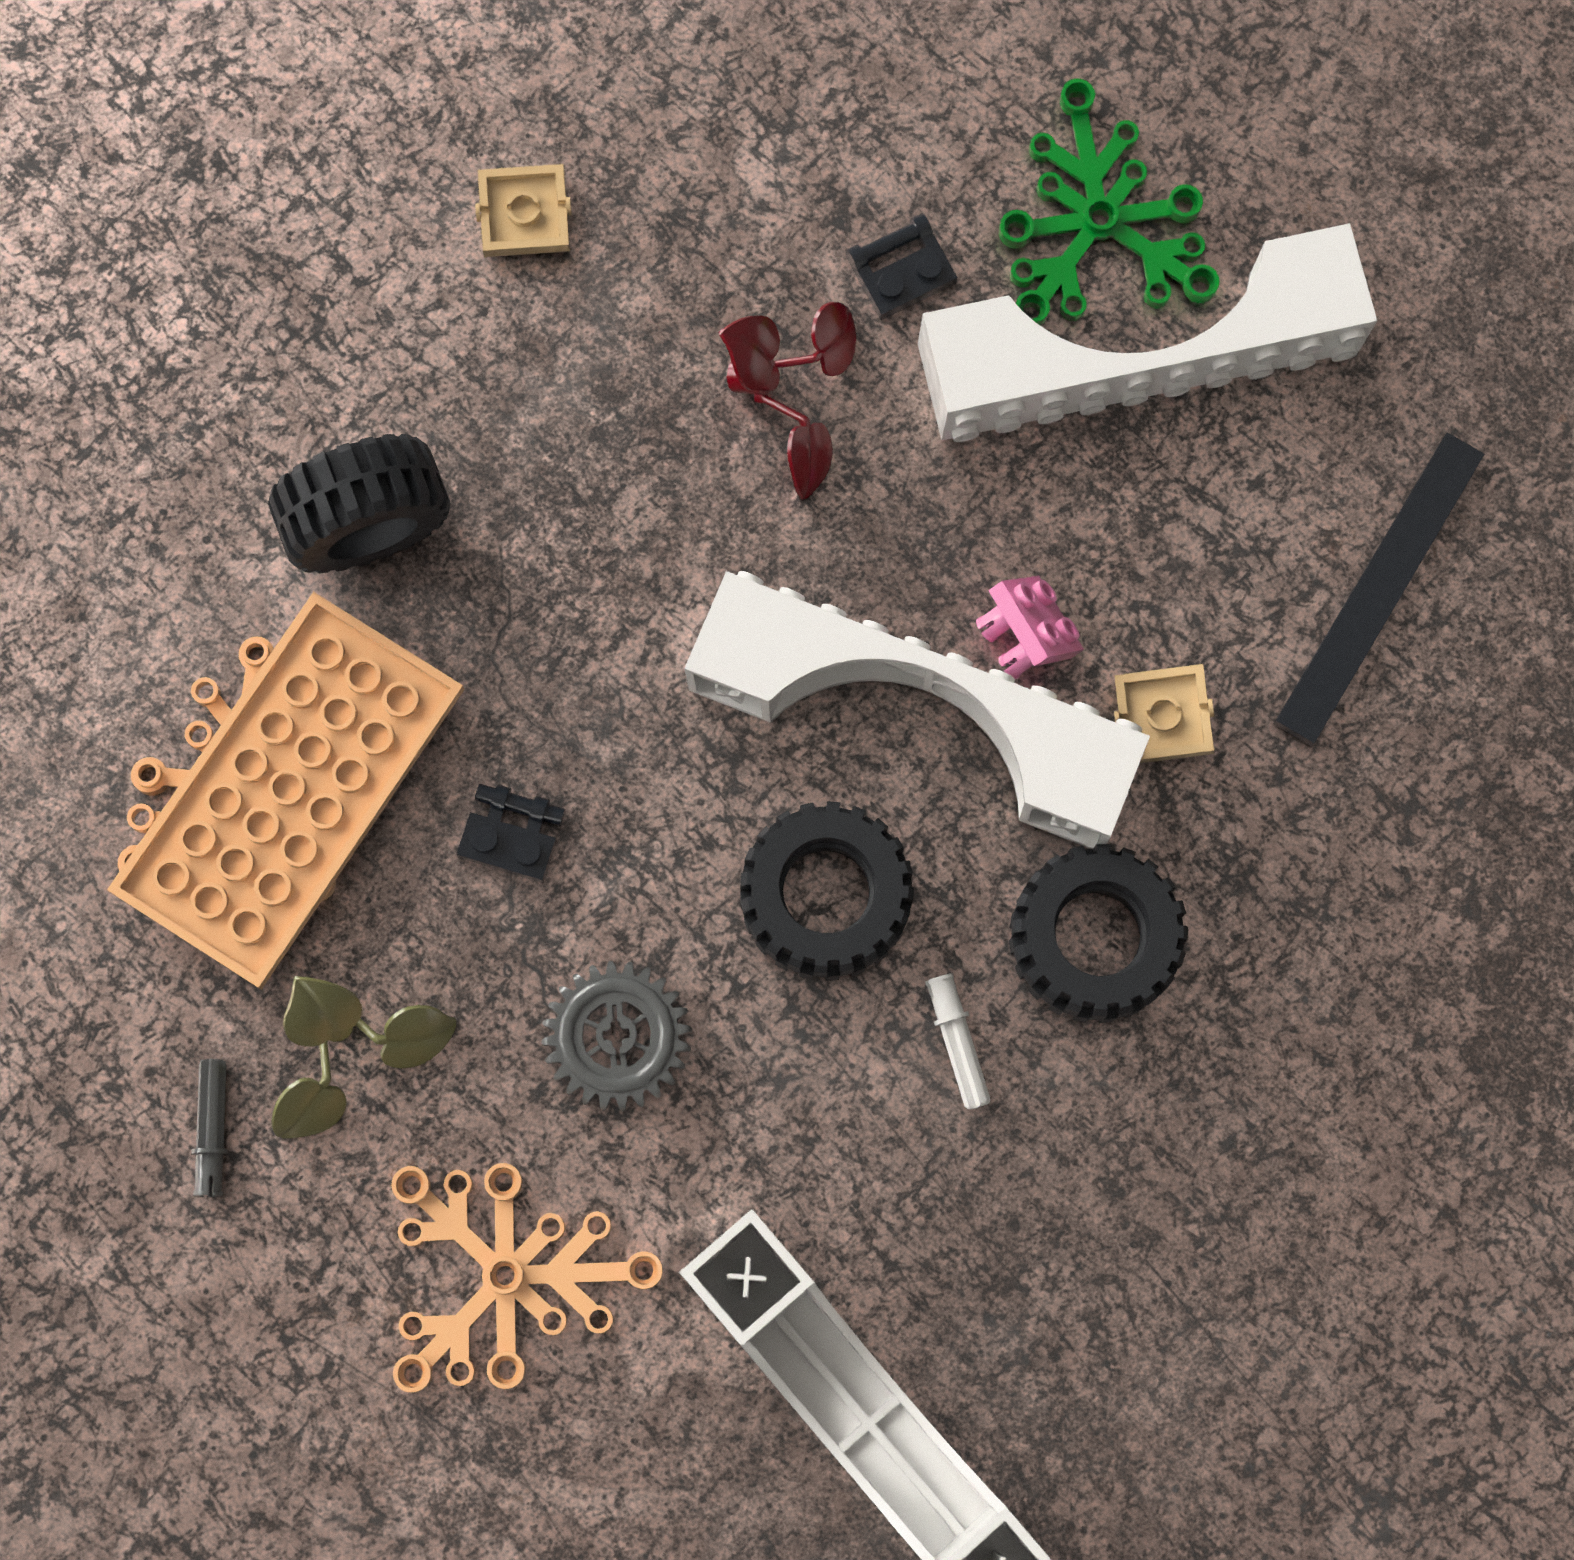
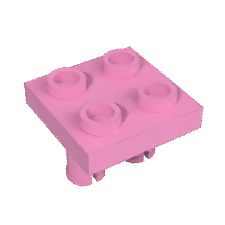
M1040 576L1004 580L989 590L997 606L984 616L976 619L978 629H982L985 626L988 628L981 634L989 642H994L1010 628L1013 630L1020 643L1007 653L999 656V663L1001 667L1007 664L1011 665L1004 672L1014 677L1015 680L1032 666L1069 660L1084 650L1078 640V629L1069 618L1063 616L1055 603L1057 597L1053 588L1045 580H1041Z

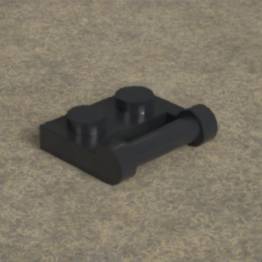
M923 213L911 218L910 224L863 247L857 244L845 251L852 270L880 320L957 284L958 277L935 238L927 217ZM915 240L919 241L922 247L921 250L872 272L868 263Z

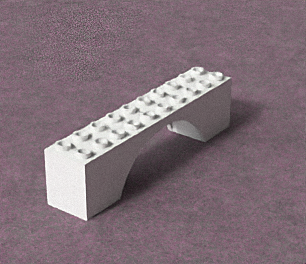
M1349 223L1265 241L1251 270L1247 291L1238 304L1222 320L1207 331L1172 347L1142 353H1115L1086 348L1066 341L1034 322L1008 295L923 313L918 348L941 440L953 438L954 442H965L978 437L980 432L995 429L997 433H1007L1020 428L1022 423L1038 420L1039 424H1049L1059 421L1064 417V414L1080 411L1081 415H1091L1103 411L1106 405L1122 402L1123 406H1134L1145 402L1148 396L1164 393L1165 397H1176L1187 393L1190 387L1206 384L1207 388H1218L1230 383L1232 378L1248 375L1249 379H1260L1272 374L1274 369L1290 366V370H1302L1314 365L1316 360L1332 358L1334 362L1344 361L1357 355L1377 323V317Z
M726 571L684 668L689 691L770 723L799 700L837 685L852 682L880 681L909 685L928 691L962 710L980 726L994 743L1007 765L1014 784L1018 801L1019 821L1090 849H1093L1096 844L1108 843L1150 738L1149 735L1141 733L1142 727L1125 719H1117L1116 722L1100 717V712L1096 708L1084 703L1075 702L1072 706L1056 700L1057 695L1044 687L1032 686L1031 689L1015 684L1014 677L1003 671L990 669L989 673L979 670L972 667L973 662L959 654L948 653L947 656H943L931 651V646L918 638L906 636L905 640L889 635V630L877 622L864 620L863 624L853 621L846 618V612L833 605L822 604L821 608L805 602V597L792 589L782 587L779 591L764 586L763 580L751 573L739 571L738 575Z
M752 1209L679 1272L921 1560H1051L1007 1507L979 1479L901 1390L838 1314L815 1282Z

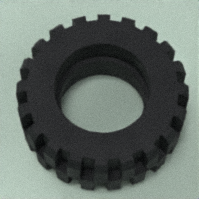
M383 434L378 438L371 436L362 438L355 443H345L336 446V449L328 452L323 451L313 456V459L301 462L293 467L292 472L281 476L278 479V484L273 485L268 501L271 515L289 562L299 570L308 573L313 571L317 573H328L332 570L337 572L344 571L350 567H361L371 564L372 561L380 558L385 559L392 556L395 552L406 550L414 546L415 542L430 536L433 530L439 529L443 525L444 520L447 519L450 510V499L430 448L422 440L409 434H401L400 436Z
M827 801L825 807H815L814 802L800 805V811L790 814L787 810L777 816L776 823L770 828L765 826L757 835L753 848H749L745 857L744 868L741 873V909L749 934H752L756 940V946L764 955L768 954L775 960V965L785 971L788 969L800 973L799 977L812 980L813 976L825 977L826 981L839 980L840 976L851 974L853 977L865 972V969L873 963L875 965L886 957L887 952L896 945L901 937L913 903V871L910 861L905 859L903 854L904 846L898 837L892 838L887 832L888 826L879 818L873 821L865 816L866 810L856 806L852 810L840 808L841 802ZM829 851L845 855L861 867L867 878L869 886L867 907L862 916L853 925L842 931L821 933L807 929L792 917L786 906L783 888L789 870L800 858L814 852Z
M1096 844L1093 849H1085L1083 845L1071 848L1067 854L1063 856L1057 854L1048 860L1044 867L1036 871L1016 902L1017 905L1011 916L1009 927L1012 929L1011 939L1009 940L1010 953L1015 955L1017 962L1015 969L1019 978H1025L1031 987L1028 991L1036 1000L1042 998L1050 1005L1048 1009L1058 1015L1066 1013L1072 1015L1074 1021L1084 1023L1088 1020L1108 1023L1113 1022L1117 1018L1130 1017L1157 999L1175 979V973L1182 966L1186 955L1183 952V947L1188 941V926L1183 925L1182 919L1186 914L1183 900L1176 901L1172 893L1176 887L1171 879L1167 877L1163 880L1155 872L1159 867L1150 859H1147L1144 863L1134 858L1136 851L1125 847L1120 852L1110 850V844ZM1087 893L1104 894L1118 900L1131 912L1138 925L1140 942L1137 953L1128 966L1111 975L1095 976L1077 969L1063 956L1056 941V923L1061 910L1072 899Z

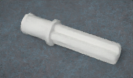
M950 973L925 981L937 1016L934 1025H940L966 1109L985 1106L990 1103V1096L966 1022V1017L970 1015L968 1011L964 1012L956 989L954 975Z

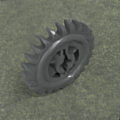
M609 961L605 975H601L596 966L591 965L589 968L590 980L586 981L579 974H574L573 980L576 985L574 991L564 986L559 987V992L565 999V1002H550L548 1004L549 1008L558 1016L557 1018L546 1019L542 1022L544 1027L555 1031L554 1035L548 1036L541 1041L544 1046L556 1048V1051L546 1057L545 1062L547 1064H562L555 1073L554 1080L560 1081L570 1077L571 1080L566 1092L568 1095H572L582 1087L584 1089L582 1098L584 1105H588L594 1096L598 1095L600 1108L602 1111H605L611 1099L616 1098L620 1111L624 1112L628 1097L632 1096L638 1106L643 1107L644 1091L647 1090L655 1098L659 1099L661 1097L657 1084L659 1081L671 1086L675 1085V1080L668 1070L670 1068L685 1069V1064L676 1057V1053L691 1051V1046L679 1040V1037L691 1033L692 1028L689 1025L678 1024L677 1021L687 1015L688 1009L685 1007L672 1008V1004L679 998V992L673 991L663 994L662 991L667 983L666 978L662 977L651 984L649 982L651 975L649 967L645 968L637 977L634 976L632 962L626 964L622 973H617L614 962ZM622 1003L629 1004L640 1010L642 1015L631 1021L630 1018L623 1015ZM606 1005L607 1016L599 1024L589 1020L593 1012ZM614 1006L617 1009V1022L619 1026H621L624 1034H630L629 1038L622 1040V1047H619L621 1065H617V1051L613 1047L611 1040H605V1036L612 1035L613 1027H615L613 1017ZM645 1019L648 1020L651 1031L648 1047L638 1043L636 1027ZM585 1024L596 1030L598 1043L596 1047L586 1052L583 1042ZM635 1048L645 1052L641 1059L632 1066L627 1067V1057L634 1052ZM602 1051L606 1056L610 1057L611 1068H605L594 1062L591 1057Z

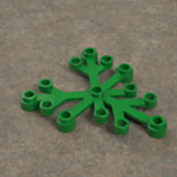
M1084 79L1068 81L1063 86L1059 99L1062 111L1071 116L1079 159L1057 145L1050 134L1043 132L1037 133L1032 137L1029 154L1037 162L1050 161L1084 184L1087 198L1064 184L1061 176L1057 173L1046 172L1038 180L1036 191L1039 198L1046 202L1056 200L1074 213L1032 219L1025 211L1011 210L1002 217L1000 222L999 237L1006 246L1014 249L1026 246L1032 238L1079 231L1062 256L1039 260L1019 258L1012 264L1010 279L1017 287H1028L1035 279L1045 277L1037 290L1025 291L1017 298V306L1022 311L1026 308L1036 309L1039 315L1031 319L1042 326L1048 318L1050 311L1049 302L1061 287L1063 295L1060 304L1061 316L1068 321L1081 319L1085 313L1087 301L1080 292L1076 265L1096 239L1104 240L1110 237L1142 258L1147 281L1144 301L1149 307L1159 309L1164 307L1169 301L1171 287L1165 281L1164 273L1183 285V292L1189 300L1195 303L1210 301L1215 296L1220 283L1219 275L1215 269L1204 264L1195 265L1190 268L1176 259V257H1180L1186 262L1199 260L1205 249V241L1201 235L1191 232L1185 234L1182 238L1151 242L1126 225L1170 217L1179 223L1192 222L1198 217L1203 205L1201 192L1192 185L1184 184L1175 187L1168 199L1121 206L1133 189H1138L1144 184L1147 176L1145 164L1133 159L1123 165L1120 178L1105 196L1102 180L1124 150H1129L1135 146L1139 136V128L1134 122L1129 120L1117 123L1111 140L1097 157L1088 114L1094 103L1095 90ZM1071 98H1079L1083 101V105L1074 106L1070 104L1069 100ZM1126 130L1132 134L1133 138L1124 140L1118 133ZM1037 143H1045L1049 146L1050 150L1039 152L1035 145ZM1128 170H1136L1140 173L1141 177L1139 179H1131L1127 176L1126 172ZM1046 182H1052L1057 186V190L1048 192L1042 185ZM1186 203L1190 207V211L1187 213L1181 212L1176 208V204ZM1101 215L1107 220V223L1105 225L1095 224L1092 217ZM1018 228L1023 232V236L1020 238L1011 237L1008 230ZM1188 242L1195 243L1199 250L1194 253L1188 252L1184 244ZM1022 267L1027 268L1031 275L1027 278H1021L1016 274V270ZM1201 282L1206 286L1207 291L1203 293L1197 292L1193 289L1192 284ZM1158 288L1164 292L1165 297L1155 299L1150 294V290ZM1075 301L1080 305L1081 309L1077 312H1071L1066 308V303Z

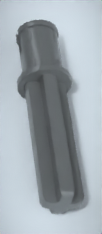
M204 1059L199 1063L196 1149H191V1155L196 1156L193 1197L203 1198L204 1195H207V1198L223 1197V1156L228 1155V1150L224 1149L226 1062L220 1059Z

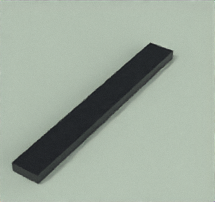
M1448 432L1444 435L1273 723L1274 725L1309 746H1313L1485 455L1484 453Z

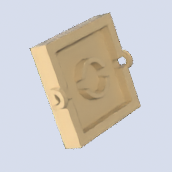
M563 164L478 170L480 203H475L477 222H481L484 257L570 251L568 216L572 215L571 199L566 197Z
M1203 664L1114 675L1118 711H1114L1115 722L1119 717L1120 719L1134 722L1142 727L1141 733L1150 736L1140 763L1215 754L1210 718L1214 717L1213 701L1207 698Z

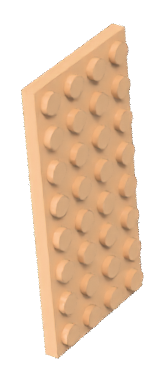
M313 592L107 891L262 990L465 690L464 686Z

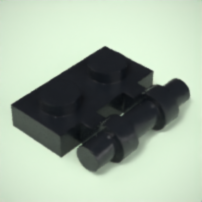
M479 784L475 794V801L491 805L488 817L470 812L457 850V857L544 883L557 840L555 837L541 834L544 822L561 826L566 809L550 805V800L536 796L535 799H530L511 793L512 789L498 784L494 788ZM506 810L529 816L526 829L503 822Z

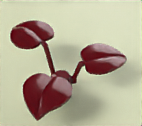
M828 302L816 312L811 328L812 343L816 352L807 356L773 360L779 350L780 337L775 323L767 316L752 315L743 317L718 332L731 358V363L727 369V383L730 390L734 393L754 394V401L756 403H765L797 420L800 426H795L790 431L787 444L789 468L799 500H804L811 496L828 474L833 458L831 436L823 423L814 422L810 425V420L807 416L769 397L768 393L778 387L780 381L778 368L810 364L819 360L822 371L826 376H838L848 368L856 349V327L849 307L840 302Z

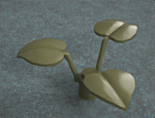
M295 976L291 997L284 1014V1031L287 1038L296 1045L306 1047L319 1045L322 1077L319 1082L312 1078H300L281 1093L275 1104L271 1120L275 1135L284 1139L315 1135L331 1128L344 1114L346 1096L343 1090L337 1086H328L331 1082L328 1051L329 1040L339 1042L346 1039L352 1033L353 1026H356L374 1043L383 1045L380 1056L384 1064L394 1068H411L429 1061L447 1045L456 1029V1019L432 1006H408L399 1010L388 1019L384 1026V1035L376 1033L361 1019L362 1006L358 997L353 992L325 980Z

